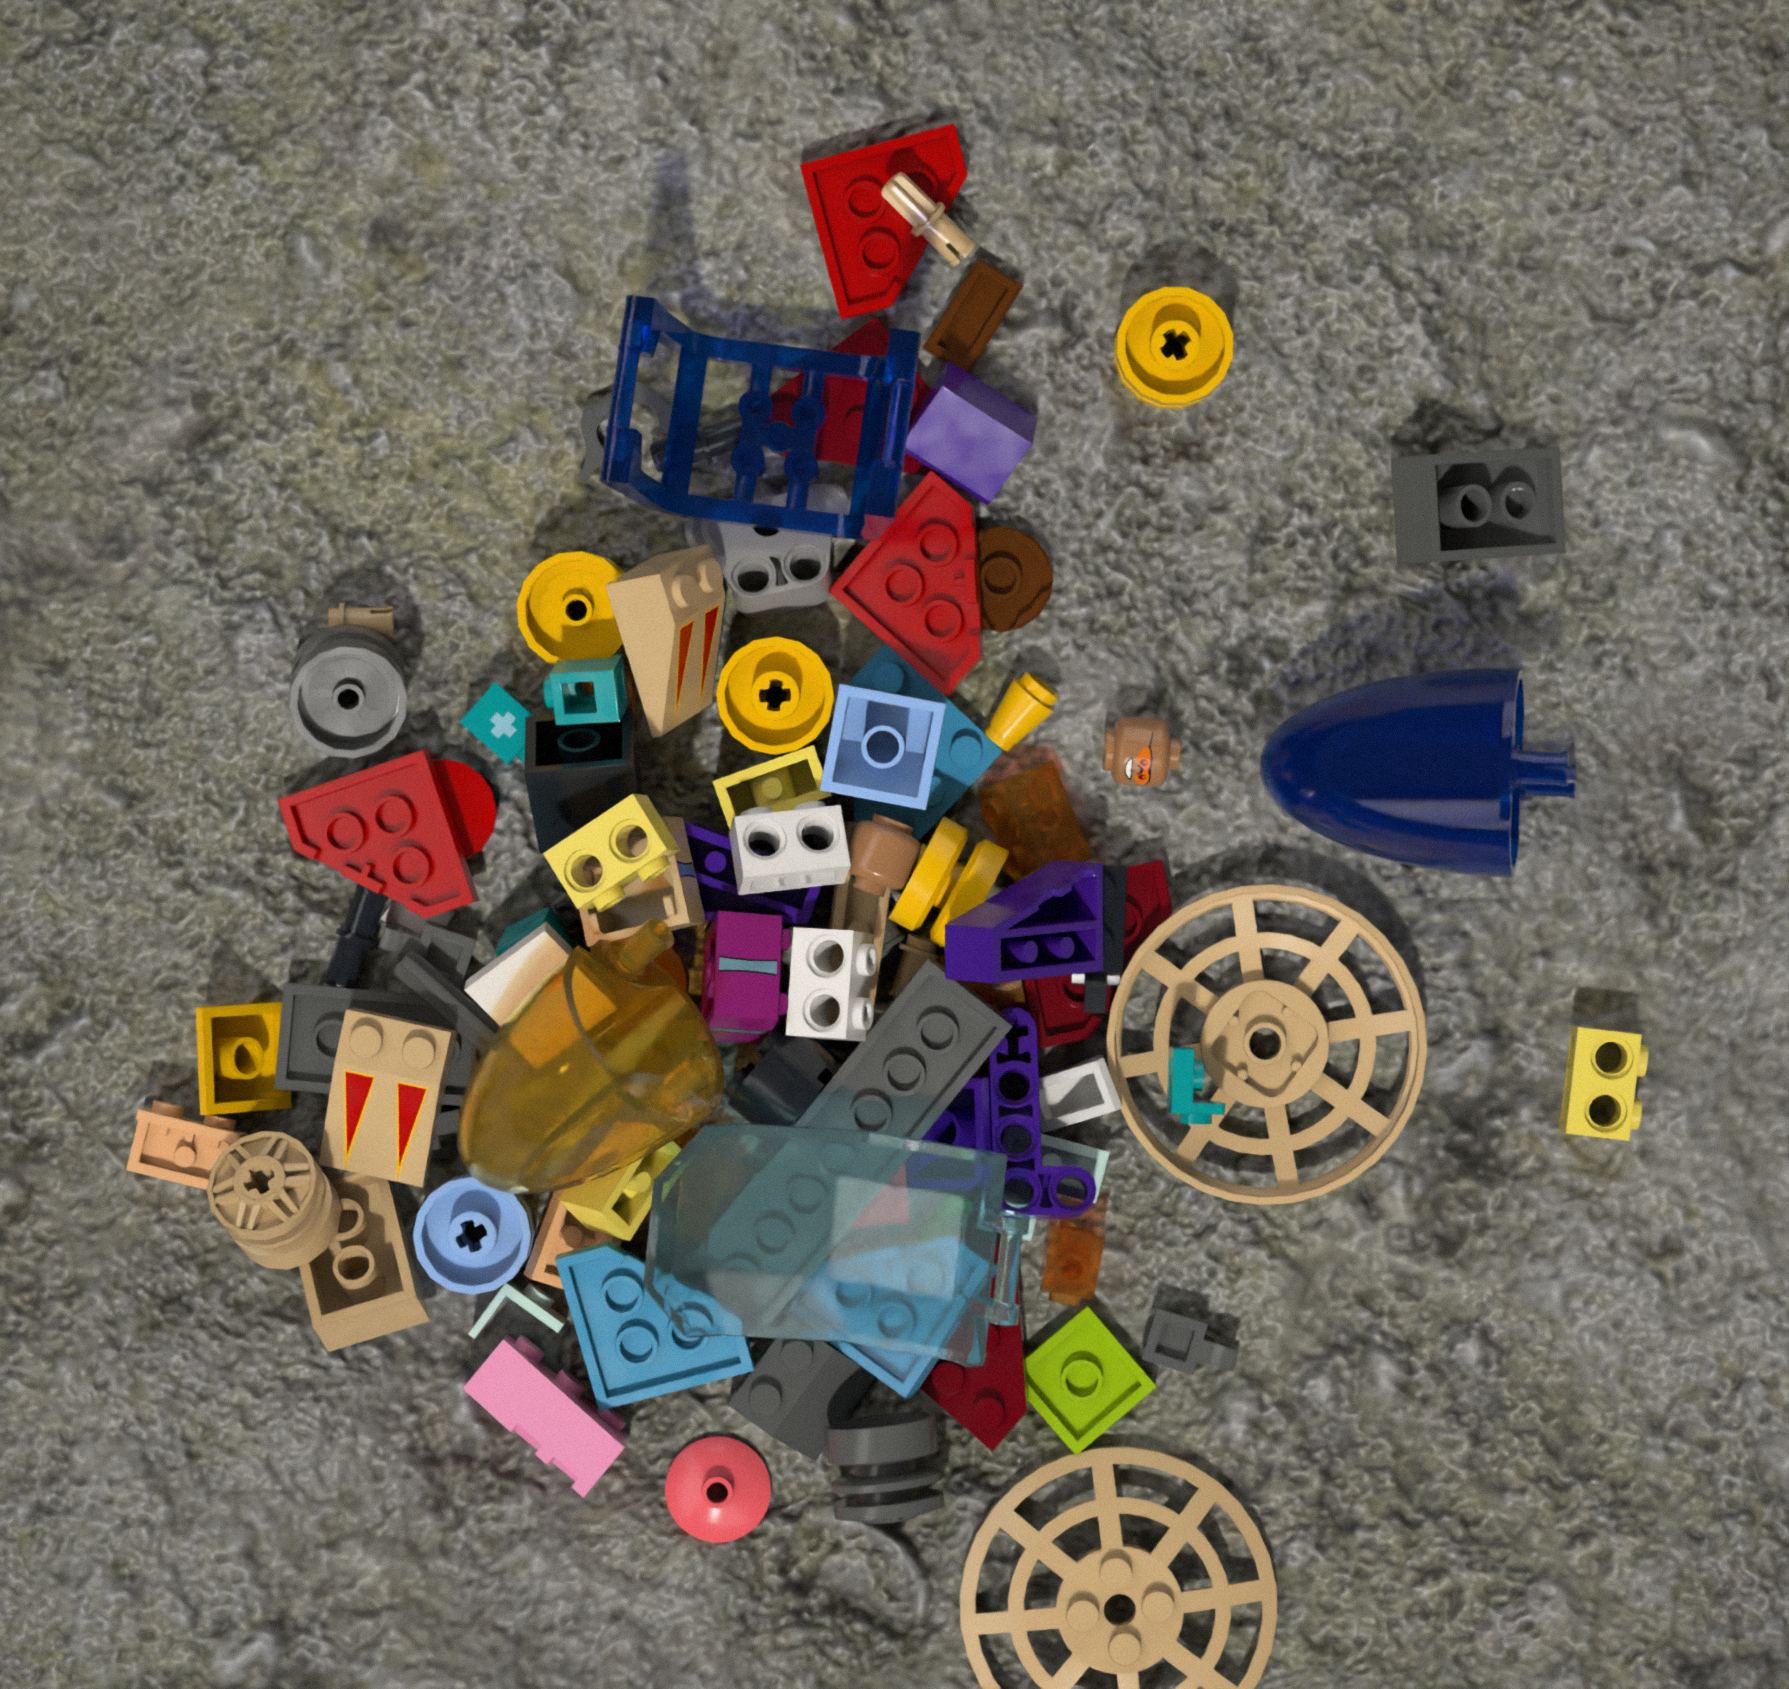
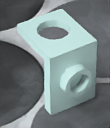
M511 1279L503 1285L471 1329L469 1335L474 1339L477 1337L506 1296L557 1333H559L567 1319L551 1308L555 1300L545 1291L530 1282L523 1288Z

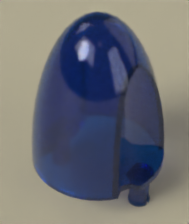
M1470 668L1417 673L1375 681L1340 691L1297 711L1271 733L1264 744L1259 760L1262 783L1275 803L1296 821L1321 836L1359 852L1401 864L1450 873L1514 878L1516 873L1522 801H1527V796L1569 797L1570 799H1575L1576 785L1575 783H1568V780H1576L1577 777L1576 764L1569 765V751H1524L1525 700L1522 668Z

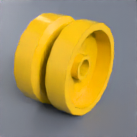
M1163 287L1143 295L1127 310L1114 338L1113 363L1122 385L1138 401L1157 409L1182 410L1202 402L1223 381L1233 359V332L1226 314L1209 296L1189 287ZM1167 341H1175L1180 344L1182 354L1178 359L1175 358L1174 354L1169 358L1163 355L1162 349Z
M584 551L558 553L539 563L523 581L516 603L518 627L528 646L546 662L554 665L557 661L611 658L612 655L621 654L625 648L605 584L626 572L611 559ZM572 601H583L587 607L586 616L579 621L571 619L574 612L567 610L568 605Z
M778 636L753 640L734 652L721 671L716 691L719 715L730 734L752 751L773 756L801 750L816 741L830 722L835 700L831 675L819 655L799 641ZM772 687H780L786 692V701L781 702L780 707H771L766 701V693Z
M943 816L928 844L922 843L911 878L901 892L888 919L913 931L922 925L932 905L941 909L929 933L930 941L945 949V924L985 901L1009 851L985 839L976 844L965 865L961 864L957 859L968 839L967 829Z

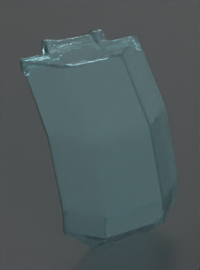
M750 1123L707 1124L701 1128L654 1179L643 1287L686 1338L725 1335L849 1342L950 1360L965 1367L984 1366L989 1322L1005 1326L1018 1324L1020 1306L1015 1304L1022 1236L1028 1234L1030 1216L1002 1208L1008 1157L1004 1153L873 1131ZM998 1231L1001 1233L994 1298H991L990 1292Z

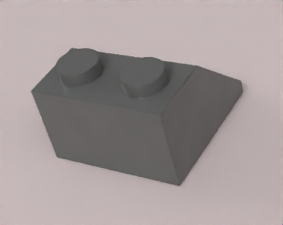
M790 1314L756 1360L755 1370L746 1374L730 1396L728 1405L771 1437L816 1461L827 1446L825 1425L845 1420L876 1377Z

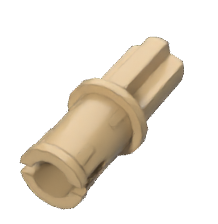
M900 172L892 176L882 188V197L913 226L912 234L915 237L922 235L952 267L961 262L960 255L966 258L975 247L976 241L970 238L943 212L945 205L942 202L935 204L905 173Z

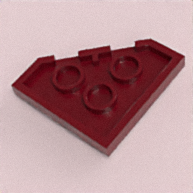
M876 316L748 412L749 416L781 457L808 459L923 477L932 470L898 448L931 389Z
M1162 860L1127 867L1123 972L1138 947L1173 912ZM1071 974L1023 980L1030 1014L1036 1024L1037 1048L1041 1049L1091 1038L1110 1008L1117 986H1107L1106 1013L1083 1012L1084 985L1071 984Z
M975 1225L965 1236L964 1240L1000 1265V1268L920 1386V1389L987 1448L995 1451L1029 1411L1024 1365L1023 1323L1018 1283L1019 1268L1018 1260L982 1228Z

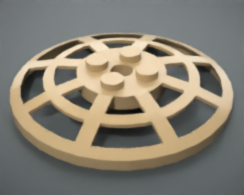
M1275 884L1238 886L1209 894L1182 907L1158 925L1135 951L1120 977V985L1117 986L1110 1005L1106 1033L1107 1067L1122 1105L1120 1110L1130 1130L1146 1151L1172 1175L1202 1192L1229 1201L1256 1205L1295 1203L1322 1196L1351 1182L1375 1164L1398 1138L1414 1110L1424 1079L1427 1057L1426 1021L1418 989L1404 960L1385 935L1361 914L1331 897L1304 888ZM1274 900L1297 903L1324 912L1340 922L1322 946L1319 947L1310 941L1289 934L1257 932L1253 901ZM1232 905L1236 936L1226 938L1205 948L1188 961L1181 970L1156 953V950L1168 937L1189 921L1214 909ZM1357 934L1373 948L1388 968L1400 993L1404 1010L1372 1015L1370 1005L1360 984L1347 967L1338 960ZM1260 948L1287 950L1308 958L1310 962L1292 986L1280 981L1264 979ZM1238 952L1243 983L1234 986L1220 997H1217L1194 980L1200 972L1213 962ZM1142 970H1145L1168 987L1155 1018L1153 1051L1122 1056L1121 1038L1125 1010L1133 986ZM1328 973L1346 993L1354 1010L1355 1018L1325 1022L1320 1010L1310 999ZM1182 997L1206 1014L1201 1029L1200 1043L1178 1047L1194 1048V1059H1203L1209 1077L1218 1087L1210 1101L1225 1103V1115L1212 1114V1124H1188L1191 1128L1175 1152L1172 1153L1160 1143L1143 1121L1131 1097L1126 1078L1157 1072L1159 1082L1167 1096L1170 1027L1177 1003ZM1261 1028L1272 1029L1279 1038L1278 1051L1267 1059L1257 1058L1249 1047L1252 1034ZM1408 1031L1409 1051L1405 1079L1397 1102L1388 1118H1386L1361 1100L1367 1090L1374 1069L1376 1036ZM1359 1039L1360 1047L1357 1067L1348 1089H1345L1323 1073L1328 1058L1329 1043ZM1309 1090H1312L1334 1106L1332 1111L1316 1124L1290 1135L1285 1104L1297 1100ZM1235 1101H1238L1245 1105L1264 1108L1269 1138L1243 1137L1225 1131L1218 1126ZM1348 1117L1375 1135L1363 1150L1342 1166L1316 1179L1299 1183L1293 1151L1303 1149L1324 1139L1341 1126ZM1208 1140L1219 1146L1240 1153L1272 1155L1278 1186L1260 1188L1231 1184L1205 1175L1191 1167V1165Z
M1131 1445L1092 1447L1082 1450L1077 1456L1070 1452L1038 1466L1015 1482L992 1506L976 1531L965 1559L959 1591L960 1626L965 1649L982 1689L1001 1688L994 1679L983 1655L979 1635L1011 1633L1013 1645L1022 1665L1041 1689H1071L1088 1667L1109 1674H1117L1118 1689H1140L1138 1672L1151 1667L1162 1658L1187 1676L1172 1689H1197L1199 1686L1204 1689H1254L1261 1679L1272 1651L1277 1624V1586L1271 1558L1257 1526L1239 1500L1217 1479L1194 1464L1163 1451ZM1113 1464H1133L1159 1469L1185 1479L1198 1489L1180 1514L1150 1500L1117 1497ZM1092 1468L1095 1500L1083 1502L1063 1511L1047 1522L1039 1531L1014 1511L1026 1497L1046 1483L1075 1470ZM1215 1502L1229 1514L1243 1534L1255 1560L1259 1579L1228 1584L1226 1573L1217 1553L1206 1537L1197 1529ZM1119 1514L1147 1517L1166 1525L1169 1529L1152 1552L1136 1545L1123 1544ZM1098 1516L1101 1546L1087 1551L1077 1560H1073L1052 1543L1057 1536L1073 1525ZM1001 1528L1025 1548L1019 1557L1011 1578L1008 1611L976 1613V1592L980 1569L991 1541ZM1186 1542L1194 1548L1203 1561L1210 1576L1212 1587L1187 1591L1180 1590L1179 1584L1168 1566ZM1039 1559L1062 1578L1056 1594L1055 1607L1024 1609L1027 1583L1033 1567ZM1117 1594L1130 1597L1135 1604L1132 1617L1123 1623L1112 1622L1104 1614L1105 1603L1110 1597ZM1262 1601V1622L1257 1648L1246 1675L1239 1686H1236L1214 1669L1228 1638L1231 1606ZM1215 1609L1212 1635L1206 1651L1200 1659L1176 1641L1182 1628L1184 1613ZM1059 1628L1063 1641L1072 1653L1053 1677L1045 1670L1036 1657L1029 1642L1027 1631Z

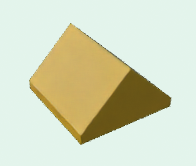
M282 1002L220 1004L196 1007L200 1115L292 1108L291 1090L274 1089Z

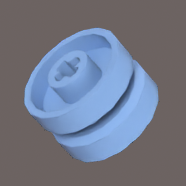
M473 1172L453 1177L428 1196L417 1213L413 1240L417 1259L431 1279L449 1291L474 1295L494 1291L515 1277L532 1252L536 1227L532 1207L519 1188L501 1176ZM471 1222H474L475 1227L483 1224L486 1229V1235L480 1241H473L467 1236L466 1229Z

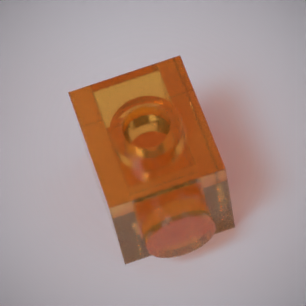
M1051 1222L1039 1281L1041 1290L1050 1291L1048 1300L1071 1306H1079L1081 1298L1093 1300L1106 1238L1104 1233Z

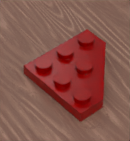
M954 123L799 164L841 321L892 308L929 245V242L922 235L915 237L912 234L913 226L882 197L881 190L887 181L900 172L905 173L935 204L942 202L945 205L943 211L945 214H947L965 183L968 174Z
M931 470L828 592L945 697L951 696L984 657L975 505L941 475Z
M429 748L277 799L295 851L341 872L342 876L377 894L382 893L405 905L409 911L426 919L480 901Z

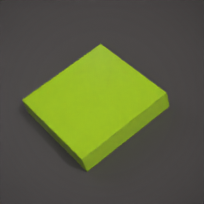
M1087 1304L1024 1357L1026 1389L1029 1402L1076 1456L1157 1387Z

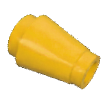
M1026 671L1020 679L1014 677L984 733L996 745L1009 752L1014 744L1021 741L1055 712L1052 706L1060 697L1043 680L1033 673Z

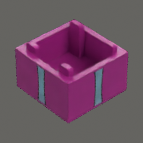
M727 911L717 912L703 939L699 1041L759 1046L776 1027L778 1015H785L787 1013L788 995L779 993L781 951H787L790 948L791 932L787 929H782V916Z

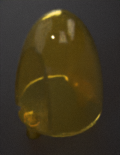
M655 918L649 919L642 928L625 942L599 939L591 946V952L578 945L527 993L495 1033L474 1068L465 1088L458 1111L456 1126L457 1149L461 1162L470 1176L480 1184L498 1192L517 1195L542 1194L578 1186L622 1169L662 1148L695 1126L717 1108L724 1091V1069L716 1040L711 1029L707 1027L706 1020L689 995L665 970L653 961L674 944V936L664 922L661 920L656 921Z

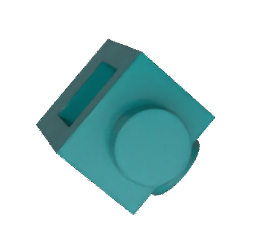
M623 654L612 655L611 658L557 661L549 673L550 676H545L544 678L545 704L547 708H554L556 725L620 722L629 707ZM579 682H593L594 692L583 691L579 686Z

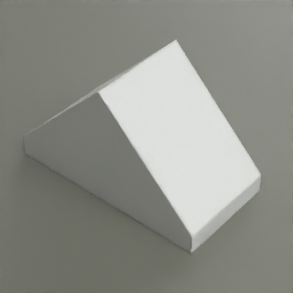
M1101 1054L1039 1077L1040 1127L1043 1133L1122 1108L1104 1057ZM1024 1083V1085H1025V1087H1026V1090H1027V1093H1028L1027 1083Z

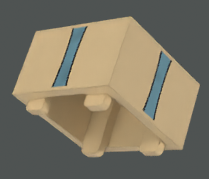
M661 817L681 849L668 858L671 864L668 870L645 883L639 877L623 888L627 896L605 911L598 912L596 907L593 909H579L587 947H606L706 923L682 817ZM637 826L629 833L627 845L634 856H640L645 851L648 840L645 831ZM592 856L583 866V876L589 885L594 886L600 881L603 869L600 861Z

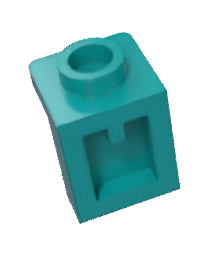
M1169 1046L1167 1111L1180 1114V1123L1212 1124V1114L1225 1115V1103L1221 1101L1193 1100L1194 1091L1203 1090V1059H1194V1048Z

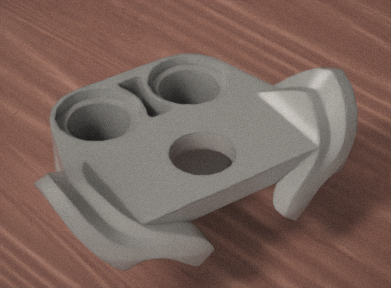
M810 484L784 486L780 489V494L744 503L742 498L736 497L691 517L686 521L685 535L690 548L710 544L714 559L719 563L723 577L732 591L735 605L743 615L750 618H765L808 608L824 602L830 595L828 590L833 585L830 569L832 543H835L847 527L849 514L847 495L845 490L839 485ZM764 512L777 513L783 519L781 530L773 536H761L753 529L755 518ZM805 568H813L819 571V574L810 580H800L795 577L800 570ZM753 580H762L767 583V586L758 592L750 593L743 590L744 586Z

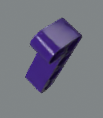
M1016 1007L1004 1008L1000 1012L1015 1022L1016 1031L1025 1032L1026 1035L1020 1037L1017 1042L1016 1060L1027 1057L1028 1063L1012 1060L997 1064V1058L1002 1060L1007 1058L1008 1041L1006 1037L1000 1041L987 1057L993 1205L1000 1215L1012 1220L1071 1219L1079 1217L1089 1209L1095 1199L1097 1190L1095 1180L1088 1171L1081 1167H1042L1036 1024L1031 1015L1025 1010ZM1008 1074L1021 1076L1028 1086L1027 1095L1021 1100L1016 1101L1005 1098L998 1086L999 1080L1003 1076ZM1010 1127L1023 1129L1029 1136V1149L1021 1154H1012L1006 1151L1000 1140L1001 1133L1005 1129ZM1070 1178L1080 1182L1085 1190L1084 1201L1077 1206L1063 1204L1058 1199L1056 1187L1060 1181ZM1013 1180L1026 1183L1031 1189V1202L1021 1208H1015L1007 1204L1002 1194L1003 1186Z

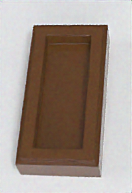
M978 258L922 347V350L944 364L951 361L970 373L1021 292L1023 285Z

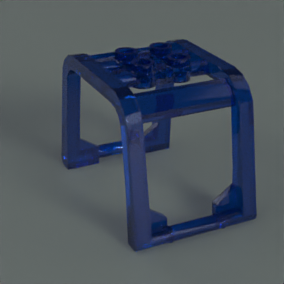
M627 295L599 481L647 509L668 515L852 540L880 539L896 519L913 392L916 387L915 378L922 333L891 328L886 354L882 356L854 355L728 339L693 331L669 313L656 298ZM658 342L671 351L680 353L661 483L641 470L642 434L637 429L629 428L640 355L653 358ZM708 360L752 366L748 391L740 397L738 403V411L743 420L739 445L734 448L730 457L731 465L736 472L732 500L689 494ZM773 369L804 373L801 398L793 404L791 409V418L795 427H790L781 421L770 423L775 412L774 404L769 396ZM825 376L868 381L849 515L806 510L809 487L817 480L820 472L815 454L818 433L825 427L827 422V411L822 403ZM763 448H767L775 454H785L790 451L783 463L784 472L789 479L785 507L753 503L757 478L764 474L767 467V458L762 450Z

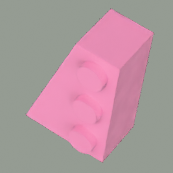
M507 1334L466 1383L463 1390L510 1432L513 1433L515 1431L538 1451L535 1455L546 1465L550 1466L551 1463H554L575 1481L572 1488L584 1498L625 1448L630 1436L623 1430L627 1422L612 1408L599 1411V1408H596L582 1396L586 1388L570 1373L561 1369L558 1374H555L544 1365L541 1360L545 1354L529 1339L520 1335L515 1341Z

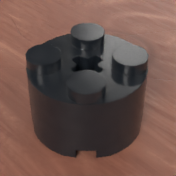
M783 1022L779 1027L776 1026L757 1048L756 1051L763 1056L759 1063L755 1066L750 1062L745 1068L742 1067L723 1090L731 1098L728 1105L776 1145L780 1143L787 1130L801 1117L833 1074L844 1063L843 1060L816 1038L786 1035V1022Z

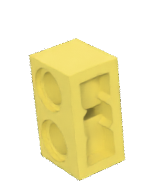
M631 794L543 854L577 909H593L596 907L598 912H602L624 899L627 895L623 888L639 877L645 883L671 867L668 858L681 849L648 796ZM637 826L645 831L648 840L645 851L638 857L630 852L627 845L629 833ZM592 856L600 861L603 869L600 881L594 886L589 885L583 876V866Z
M1571 1025L1559 1131L1566 1134L1630 1140L1631 1129H1639L1642 1115V1099L1635 1098L1637 1076H1645L1648 1064V1046L1641 1045V1034ZM1614 1042L1621 1052L1620 1063L1614 1070L1603 1072L1597 1066L1596 1052L1604 1043ZM1608 1095L1615 1105L1614 1115L1607 1123L1597 1125L1590 1117V1105L1598 1096Z

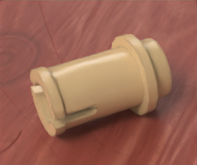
M339 603V608H329L328 628L340 624L366 626L384 635L388 640H394L393 606L346 608L345 603Z
M909 933L906 942H900L899 948L903 950L889 995L896 998L929 956L939 960L941 954L936 952L938 945L931 942L929 938Z

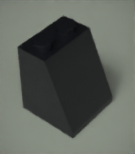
M633 707L627 708L620 722L556 725L554 714L525 717V781L540 854L546 852L631 794L643 795Z

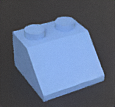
M839 684L820 790L926 810L947 704Z

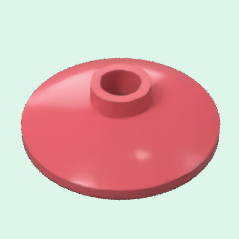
M710 1436L692 1442L673 1460L666 1477L665 1497L672 1517L685 1532L707 1542H729L745 1536L760 1523L769 1506L771 1481L764 1461L749 1445L727 1436ZM720 1482L726 1486L728 1495L724 1500L714 1501L708 1496L707 1489L712 1483Z

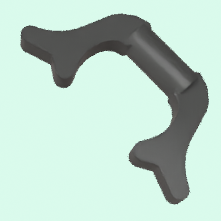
M641 382L626 383L594 401L584 410L581 418L586 458L579 473L580 479L583 481L588 480L599 466H613L615 464L614 456L604 450L597 437L598 426L609 417L634 403L644 402L649 404L656 412L659 419L660 433L668 435L676 423L695 420V411L679 409L668 404L649 385Z

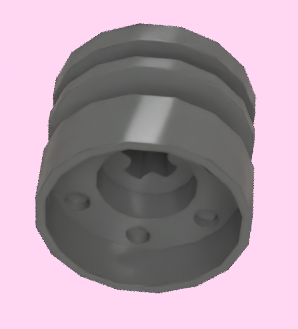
M888 1413L846 1419L825 1425L828 1462L842 1466H853L854 1471L853 1474L831 1481L833 1493L856 1494V1496L834 1502L835 1519L842 1521H864L867 1524L893 1523L914 1519L920 1514L945 1507L943 1490L919 1488L942 1480L941 1469L916 1466L917 1458L925 1457L938 1451L934 1413Z

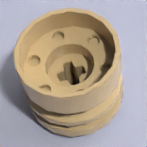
M260 1131L238 1139L221 1153L212 1167L207 1186L210 1208L250 1260L271 1269L288 1270L311 1262L324 1252L338 1232L342 1213L338 1192L301 1141L283 1132Z

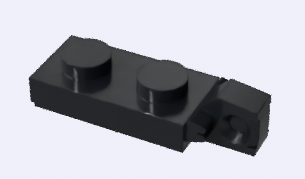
M1103 865V971L1071 974V984L1084 985L1083 1012L1106 1013L1107 986H1120V973H1123L1127 866Z

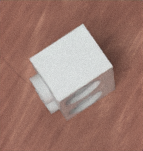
M809 801L795 806L794 810L773 812L769 807H755L743 811L740 814L741 816H734L729 838L738 895L845 883L851 864L841 805L826 806L822 801ZM808 834H817L826 840L829 847L823 850H813L805 845L802 837ZM754 840L767 841L774 847L775 853L770 856L757 855L751 850L749 843Z
M793 927L786 1035L866 1042V1030L870 1029L874 1017L873 1002L869 998L870 976L875 973L878 961L877 949L873 944V934L854 930ZM840 945L844 953L842 965L836 971H833L829 962L830 953L835 946ZM835 998L840 1007V1014L836 1022L830 1025L826 1019V1007Z

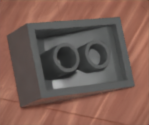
M1560 447L1391 458L1397 565L1566 553Z

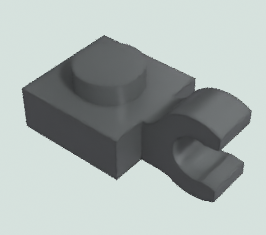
M430 920L426 921L422 934L406 926L387 921L378 947L403 955L416 951L460 990L478 936Z
M1157 1307L1141 1359L1193 1375L1197 1360L1233 1371L1239 1354V1348L1205 1339L1208 1327L1207 1322Z

